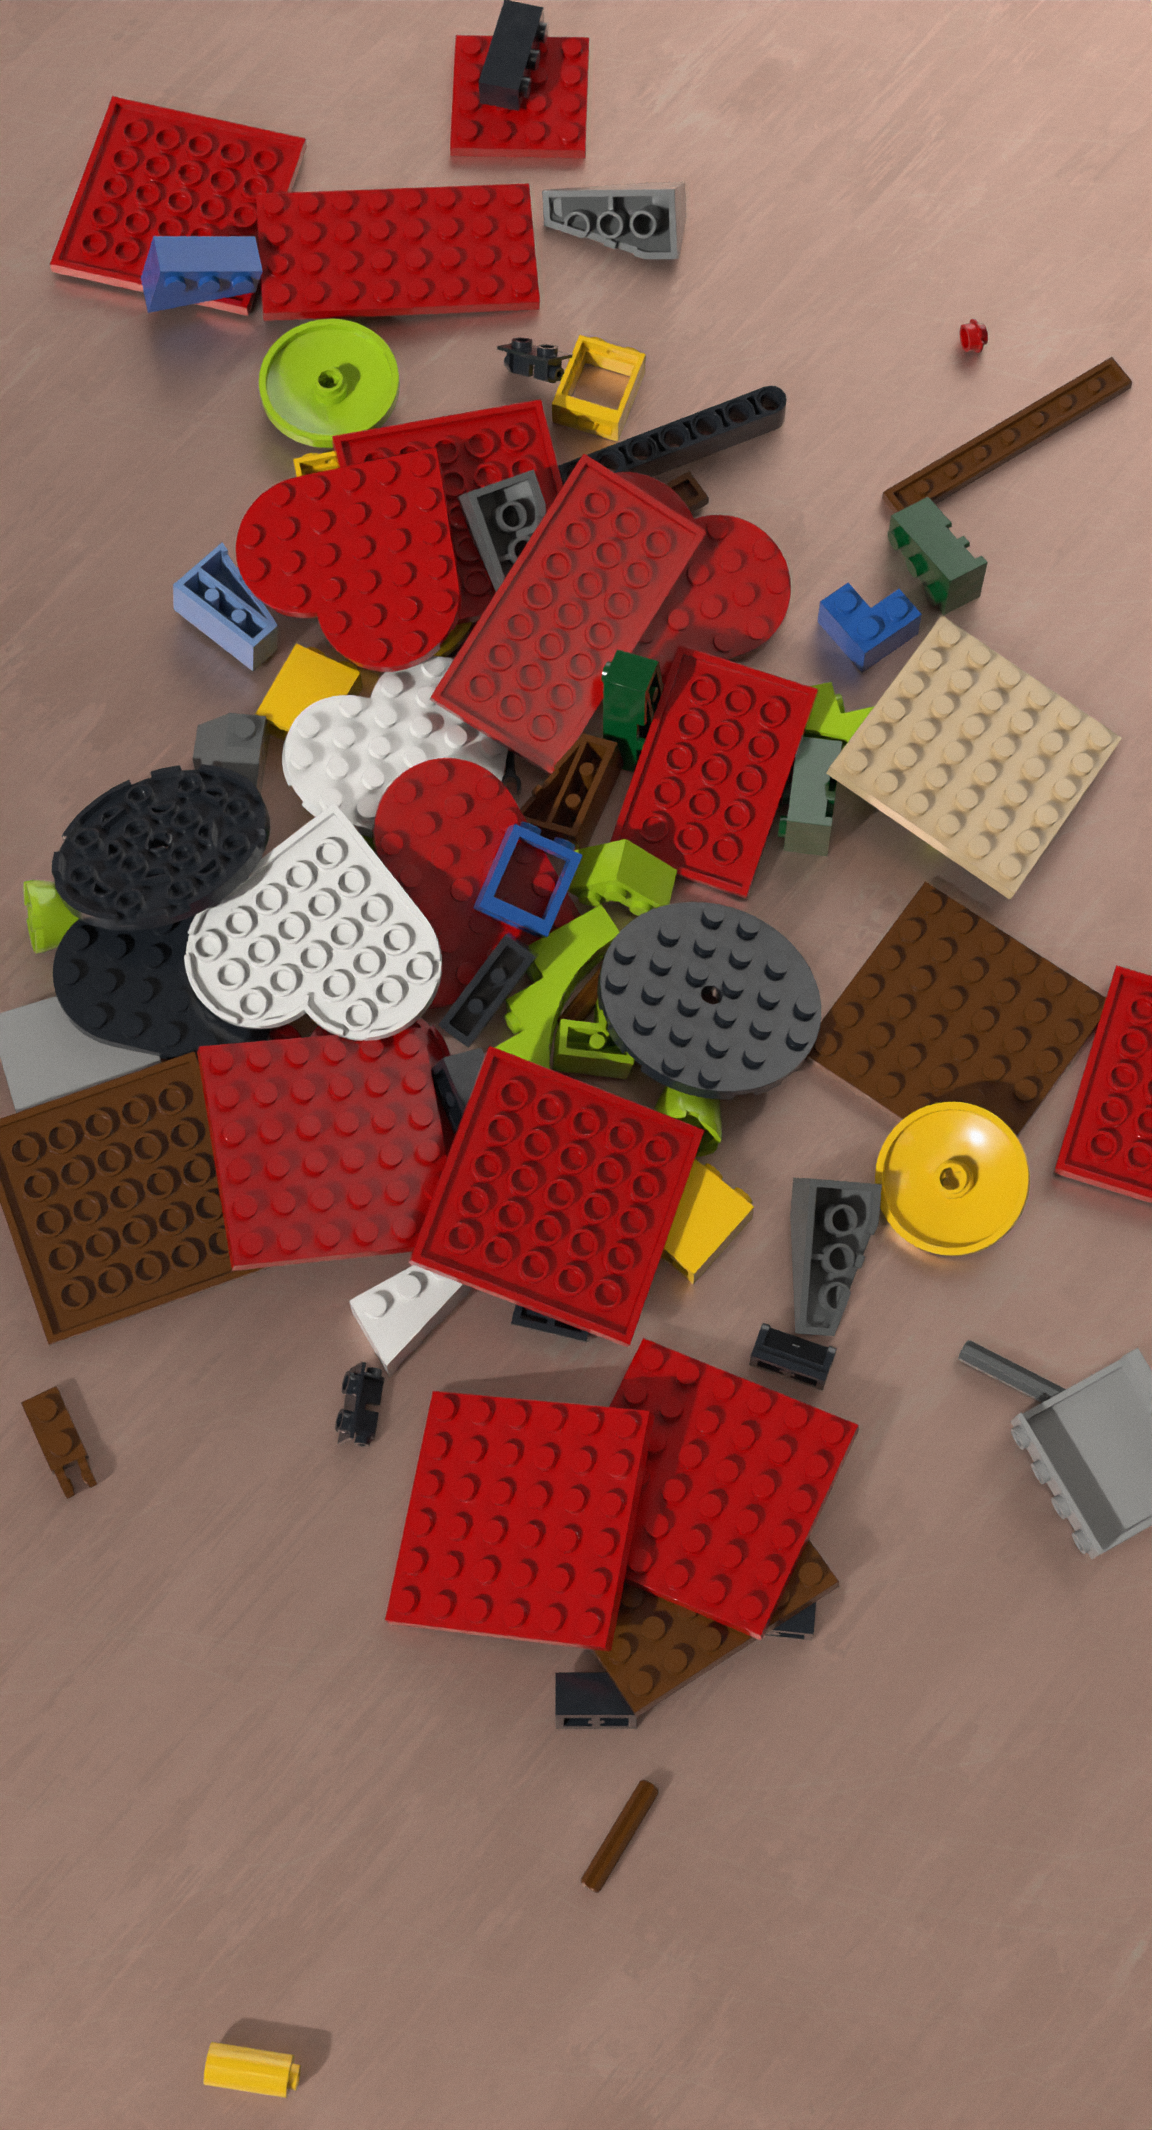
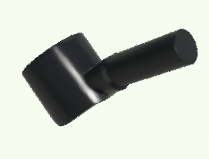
M508 750L506 771L502 783L504 785L509 782L515 783L518 796L522 790L521 780L515 771V753Z

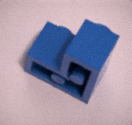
M848 582L820 601L817 622L860 672L863 673L918 635L922 614L900 589L870 608Z

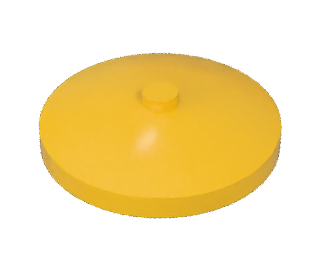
M942 1102L916 1110L894 1127L879 1152L875 1169V1184H882L880 1208L886 1220L903 1239L915 1247L930 1253L944 1256H962L989 1248L1004 1238L1015 1226L1023 1213L1029 1196L1030 1169L1020 1140L1013 1130L999 1117L984 1108L969 1103Z

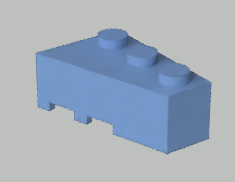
M223 542L173 584L174 610L250 670L254 671L277 651L278 625L263 602L258 600L245 584L239 568L235 566L229 557L228 550Z

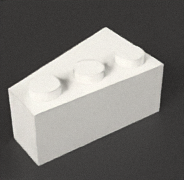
M413 1265L349 1300L353 1315L390 1378L398 1370V1366L405 1358L423 1343L422 1340L451 1313L472 1290V1287Z

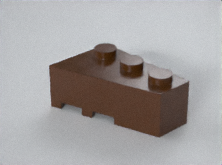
M583 733L554 765L555 770L542 785L538 783L531 791L532 796L520 810L527 823L542 830L540 836L554 841L555 837L569 841L575 845L574 851L588 847L624 765L618 743Z

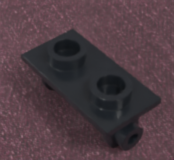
M513 338L510 344L497 346V350L507 352L504 358V366L509 372L531 377L534 370V379L549 383L561 381L564 374L562 360L572 358V354L558 351V346L534 345L532 344L533 340L529 338Z
M361 1362L350 1368V1371H347L343 1378L342 1393L346 1394L344 1407L339 1411L335 1424V1430L339 1432L337 1443L339 1445L355 1438V1445L370 1447V1442L375 1440L379 1413L365 1410L366 1404L380 1405L385 1378L381 1376L382 1370L378 1368L368 1367L365 1372L366 1362Z

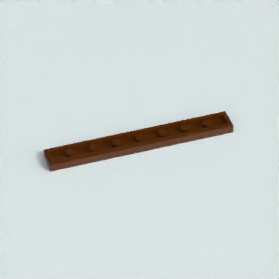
M1110 357L885 490L882 499L894 514L926 497H929L934 504H937L1131 389L1132 380L1114 358Z

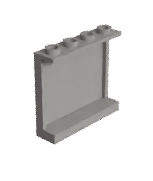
M56 996L0 1013V1059L16 1113L161 1063L159 1056L109 1046L84 1035L70 1022L58 1003Z
M1136 1348L1125 1354L1120 1360L1022 1414L1021 1412L1010 1421L1013 1425L1011 1434L1020 1449L1026 1448L1034 1461L1031 1463V1468L1041 1484H1048L1055 1496L1051 1498L1056 1512L1062 1519L1068 1518L1075 1530L1072 1533V1537L1076 1546L1083 1554L1088 1552L1091 1559L1152 1526V1370L1140 1350Z

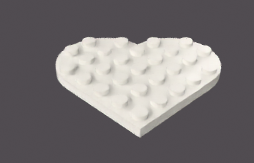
M432 656L414 667L401 671L385 672L377 681L369 698L355 695L332 696L313 703L297 716L290 727L283 745L282 766L288 786L293 787L303 801L302 806L316 817L335 802L360 835L372 838V827L381 796L393 780L419 763L437 758L467 760L484 767L502 782L508 749L429 700L454 659Z
M335 802L261 858L250 873L249 878L223 898L220 904L196 914L188 931L189 937L186 955H184L186 973L194 992L202 1003L222 1020L243 1028L270 1029L291 1023L307 1013L313 1021L328 1032L356 1041L387 1038L415 1023L432 1003L442 975L441 949L432 926Z

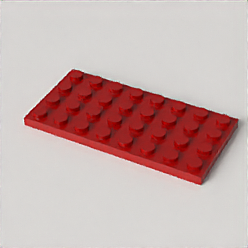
M529 183L256 194L259 255L263 271L261 275L263 321L540 309Z
M583 454L429 700L546 774L551 775L555 770L554 765L577 741L603 699L604 683L601 681V676L606 662H612L617 649L632 653L705 536L706 531L586 454Z

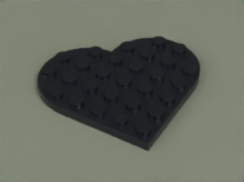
M196 915L170 925L135 931L103 929L78 919L68 929L58 945L53 962V983L58 1003L75 1028L99 1043L159 1056L166 1060L195 1052L198 1061L197 1051L199 1046L268 1041L271 1028H243L222 1020L211 1012L194 992L186 973L184 955H186L188 931Z

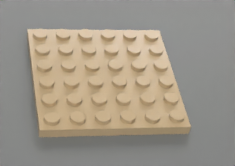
M941 616L831 764L826 774L996 891L1011 899L1122 737L962 628Z

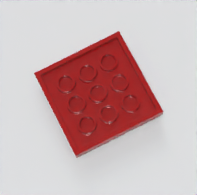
M456 35L450 137L451 156L586 159L589 37H547L545 44L540 43L538 48L540 50L539 66L537 71L532 70L530 74L532 86L529 98H523L520 110L516 111L480 103L479 79L493 36Z

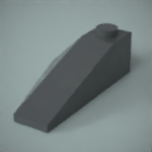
M652 182L542 190L544 226L580 238L585 237L603 243L604 246L612 249L618 248L633 253L634 256L642 259H679L686 223L685 182Z
M534 469L457 497L468 531L496 592L546 514V504Z
M228 713L198 725L193 752L195 770H198L201 764L230 769L251 781L261 794L270 740L266 716Z
M793 1178L790 1221L795 1333L835 1335L851 1295V1284L857 1269H861L865 1256L863 1254L870 1236L875 1234L879 1224L882 1184Z

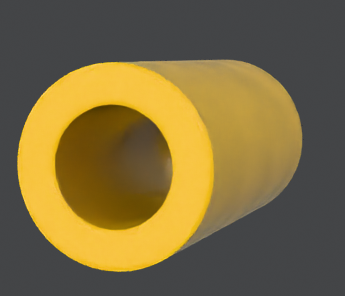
M211 2042L207 2053L203 2082L204 2085L287 2098L290 2090L297 2091L301 2065L294 2064L295 2056L292 2054Z

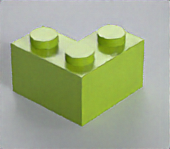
M627 839L575 850V852L583 856L568 888V892L578 897L580 903L587 906H599L600 903L618 901L629 907L630 912L638 916L652 909L669 905L677 870Z
M598 999L595 1004L593 1023L561 1019L555 1034L552 1070L627 1079L634 1064V1059L627 1052L623 1054L607 1031L608 1023L603 1010L599 1009Z

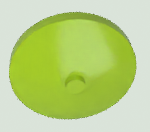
M342 319L314 320L289 330L268 350L259 373V391L262 405L270 421L279 431L294 441L319 448H333L332 436L382 427L396 406L400 389L397 362L386 342L371 329Z

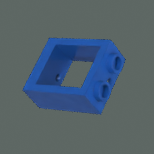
M521 821L520 825L513 824L508 826L473 909L539 939L547 938L583 855L574 851L575 845L558 837L551 841L540 836L542 831L540 828ZM518 839L566 861L542 918L494 897Z

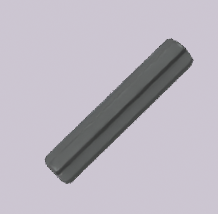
M967 1341L959 1354L958 1359L961 1362L1041 1403L1066 1390L972 1341Z

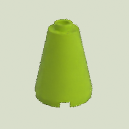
M30 880L23 883L24 905L27 906L28 918H26L32 949L35 954L45 953L58 948L65 933L79 919L65 907L55 888V881Z
M665 1086L653 1110L705 1130L696 1157H703L714 1153L722 1139L720 1099L697 1097Z

